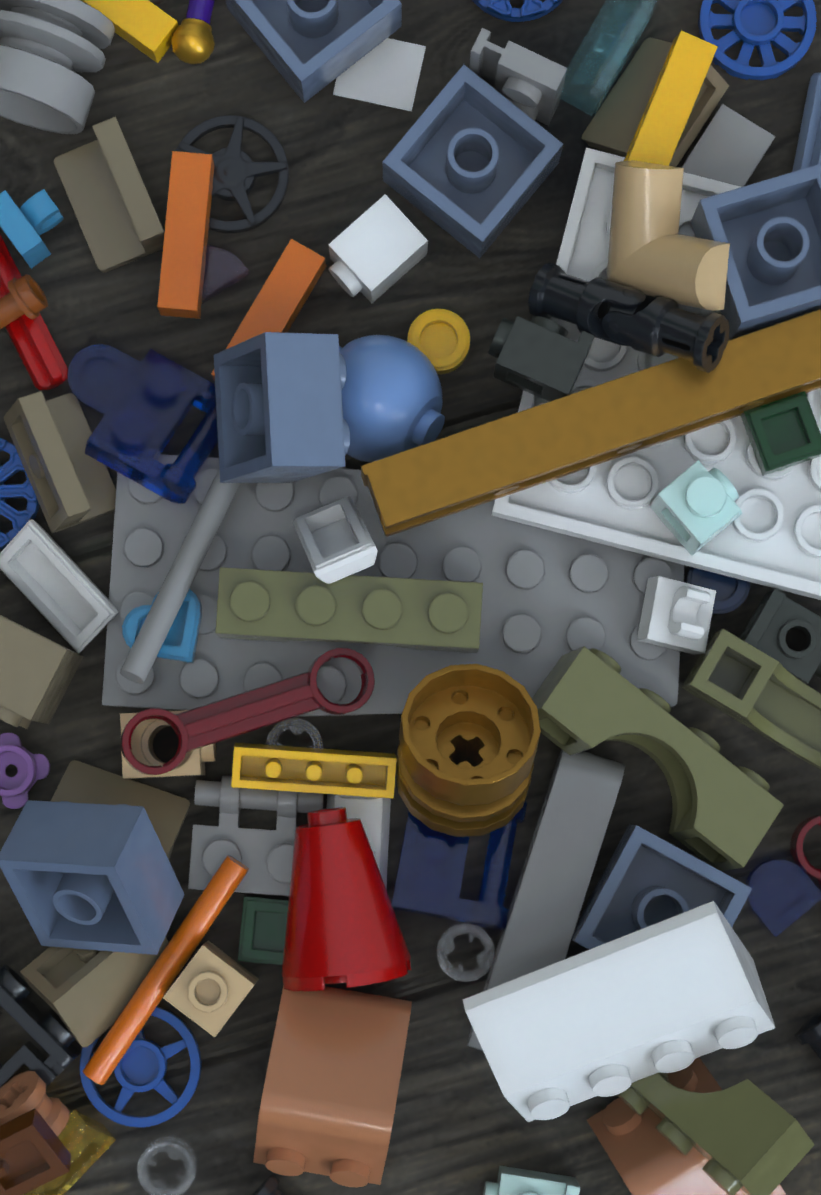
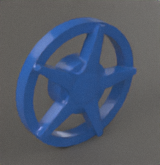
M157 1006L151 1016L169 1023L179 1032L183 1039L160 1047L154 1041L145 1039L142 1028L114 1069L115 1076L122 1085L114 1108L101 1097L94 1081L83 1073V1069L95 1053L93 1050L99 1038L88 1047L82 1048L80 1077L84 1091L90 1102L101 1114L118 1124L129 1127H150L163 1123L178 1114L188 1104L197 1089L201 1075V1054L197 1040L182 1019L162 1007ZM187 1047L190 1056V1075L186 1088L179 1098L164 1077L167 1071V1059ZM151 1089H155L172 1104L168 1109L150 1116H133L122 1113L135 1092H146Z

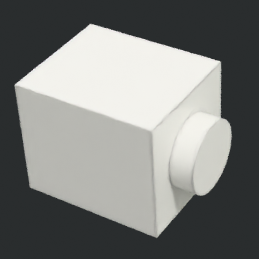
M384 194L328 244L330 259L334 262L328 270L350 296L354 297L361 291L373 303L427 255L428 240L388 196Z

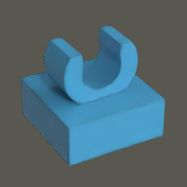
M44 189L30 197L20 209L6 190L0 193V227L32 269L51 255L39 235L54 228L64 217Z

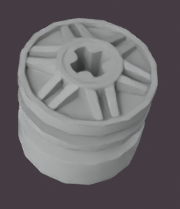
M0 0V116L16 123L54 133L78 134L82 132L93 102L95 90L91 83L76 72H98L103 69L106 58L100 49H105L111 45L115 32L113 22L100 11L80 0Z

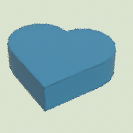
M190 589L157 658L194 663L202 618V605L198 596ZM158 593L155 595L151 605H141L134 608L125 617L122 633L126 644L130 648H132Z

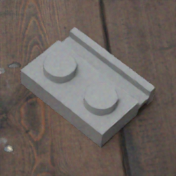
M482 28L471 50L469 69L534 121L537 120L549 126L560 102L567 68L511 41H508L505 49L490 42L491 32Z

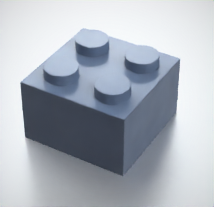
M225 0L226 7L304 103L402 26V3L399 0Z
M463 64L383 160V181L480 259L559 164L563 143Z
M821 164L707 197L699 201L691 219L695 237L730 243L724 310H720L721 315H724L729 320L730 340L821 309Z
M264 332L214 355L220 483H293L346 466L345 455L350 445V431L346 420L343 419L341 393L346 381V363L344 357L339 353L338 334Z
M27 800L0 851V868L41 946L157 955L185 895L144 806Z
M629 824L576 923L572 940L590 950L712 901L716 903L732 927L753 888L645 829Z

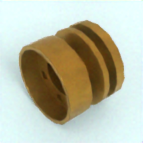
M480 664L449 665L426 675L409 693L400 723V744L396 762L398 793L409 812L431 830L455 837L481 836L507 825L523 807L531 782L534 758L541 732L537 706L525 687L501 670Z

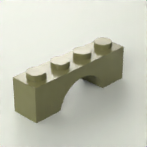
M220 567L215 633L220 638L278 642H348L395 646L414 650L477 653L480 645L483 583L349 575L327 584L318 579L315 573Z
M725 629L713 633L706 645L705 653L699 656L681 688L821 771V693L792 675L779 661Z
M583 646L562 655L532 698L538 709L541 733L569 755L591 749L603 741H620L641 749L657 763L670 787L672 819L669 834L707 864L720 871L744 868L784 806L783 803L768 792L770 786L766 780L748 768L733 765L719 753L721 748L710 735L697 728H687L669 714L671 707L661 696L645 688L638 689L621 676V667L606 653L594 648L587 649Z
M659 1072L633 1082L626 1091L617 1094L638 1115H641L648 1107L657 1114L662 1121L655 1128L683 1155L686 1156L694 1147L709 1161L702 1170L728 1195H735L740 1189L747 1195H770L815 1145L798 1121L749 1079L721 1091L698 1093L686 1091L670 1084L668 1074Z

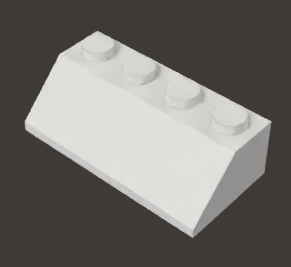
M714 901L463 999L465 1012L504 1097L527 1122L535 1119L550 1120L565 1114L572 1105L596 1096L609 1097L626 1091L633 1082L659 1072L673 1073L681 1071L690 1066L694 1059L722 1048L736 1049L752 1043L759 1034L775 1028L754 960Z

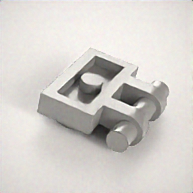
M223 775L221 781L196 780L195 805L219 807L220 813L219 826L193 825L188 889L204 890L224 859L229 855L249 869L234 892L289 896L298 813L323 809L324 794L232 788V776ZM241 809L277 811L276 830L239 827Z

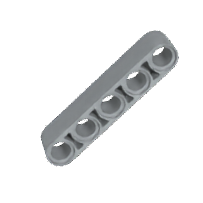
M561 749L483 991L566 958L621 786L625 764L585 751L569 755ZM471 1026L467 1046L483 1051Z

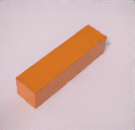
M172 151L157 304L161 316L200 319L215 168L212 154Z
M291 239L226 349L264 332L287 333L325 270V257ZM213 370L211 375L215 381V373Z

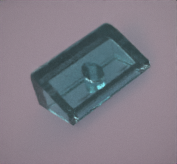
M658 0L605 1L567 67L560 99L591 116L593 113L596 114L651 20Z

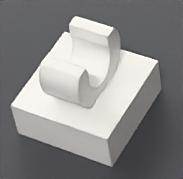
M662 576L648 578L637 641L694 655L705 653L716 590Z

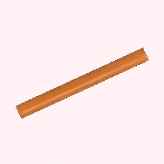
M229 855L224 859L83 1069V1073L89 1079L100 1085L106 1083L249 869L244 864Z

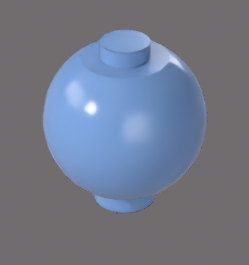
M368 335L350 341L343 348L339 346V353L344 357L346 363V381L341 393L343 419L346 420L350 431L348 456L371 463L436 440L445 421V416L441 414L443 403L442 387L433 364L423 352L413 344L389 335Z

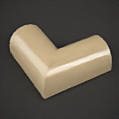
M635 160L616 162L606 280L638 289L646 295L653 297L658 295L675 300L678 304L711 311L724 310L730 243L678 234L684 168Z

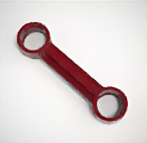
M336 648L317 657L305 673L176 715L158 708L141 711L124 727L121 735L122 754L126 762L134 770L146 775H160L176 768L182 762L187 752L317 709L334 715L355 711L362 707L372 695L375 684L372 666L359 652L349 648ZM332 657H343L352 661L362 674L361 690L358 696L348 704H335L328 701L317 687L316 678L318 670L324 663L330 661ZM144 720H163L174 729L179 737V746L175 756L167 763L162 764L163 767L161 765H145L139 762L131 751L132 733L136 726Z

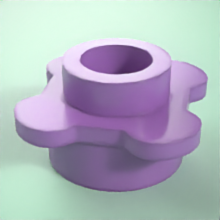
M3 733L0 735V796H2L3 804L7 808L19 809L24 807L27 800H29L28 792L36 781L48 776L50 763L45 755L33 754L24 748L18 735ZM9 765L17 767L18 772L14 777H9L6 774V768Z

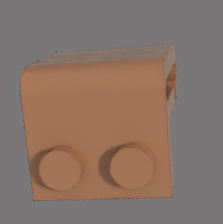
M283 985L260 1104L253 1163L263 1164L271 1172L284 1176H298L303 1174V1172L330 1176L333 1182L346 1187H363L368 1183L381 1184L392 1132L412 1001L325 986L323 991H290L284 989Z
M699 1057L694 1059V1062L687 1068L667 1073L670 1084L686 1091L710 1093L722 1090ZM618 1098L607 1105L605 1109L587 1119V1122L632 1195H728L702 1170L709 1161L694 1147L686 1156L683 1155L655 1128L662 1119L649 1107L641 1115H638L622 1099ZM779 1184L770 1195H786V1193ZM740 1189L735 1195L747 1194L742 1189Z

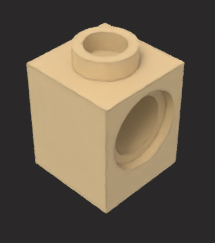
M183 710V711H169V712H171V713H173V714L176 715V714H179V713H182V712H185V711H188V710ZM138 713L120 714L121 735L126 724ZM148 719L136 726L131 736V751L139 762L148 766L161 765L163 767L162 764H165V762H162L155 755L153 741L161 729L170 726L167 722L160 719ZM216 743L187 752L182 762L176 768L160 775H146L134 770L126 762L122 754L123 779L206 775L205 762L216 761Z
M208 940L200 947L164 995L163 999L215 1038L259 979Z

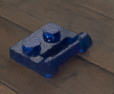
M150 349L87 440L85 454L173 503H186L196 488L195 476L218 443L215 384ZM192 406L206 413L205 417L175 462L164 465L157 461Z
M524 802L523 807L507 825L490 832L478 902L459 898L470 836L455 837L431 830L409 812L392 899L393 909L466 922L485 928L505 930L509 909L503 907L516 830L518 823L525 822L528 803Z

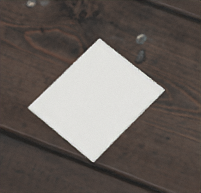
M390 38L385 39L336 78L333 95L412 112L426 46Z

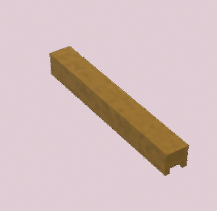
M821 309L729 340L721 361L709 373L698 370L694 366L693 361L679 357L362 465V480L364 486H368L385 536L388 537L741 416L746 410L803 391L808 393L821 388Z

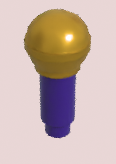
M189 0L186 18L182 20L181 25L173 32L171 39L173 52L181 61L188 64H201L213 53L215 43L211 32L210 20L215 0Z

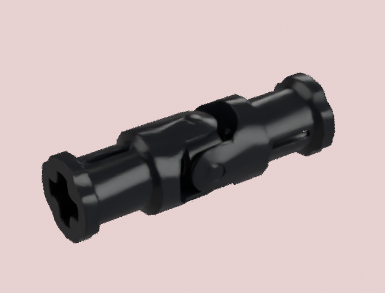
M553 263L543 265L538 271L529 292L528 307L529 313L533 316L547 319L553 317L576 324L580 333L585 331L596 338L618 345L630 346L634 350L656 357L668 353L691 360L698 370L707 373L717 367L728 343L730 326L729 320L724 315L714 312L705 317L679 309L678 303L669 298L658 295L655 297L646 295L638 289L599 277L591 281L565 274V271L559 265Z

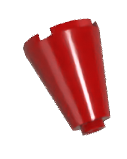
M346 807L307 812L308 824L297 826L295 829L282 965L284 989L290 991L325 990V984L346 983L347 988L385 982L407 975L408 970H411V956L361 819H347Z

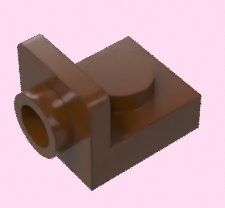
M36 1109L0 1126V1195H24L70 1172L71 1153Z

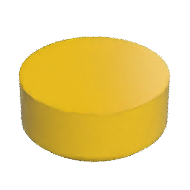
M431 309L423 312L413 321L408 331L407 342L413 344L427 356L437 374H446L456 370L465 361L470 348V333L464 320L456 313L446 309Z

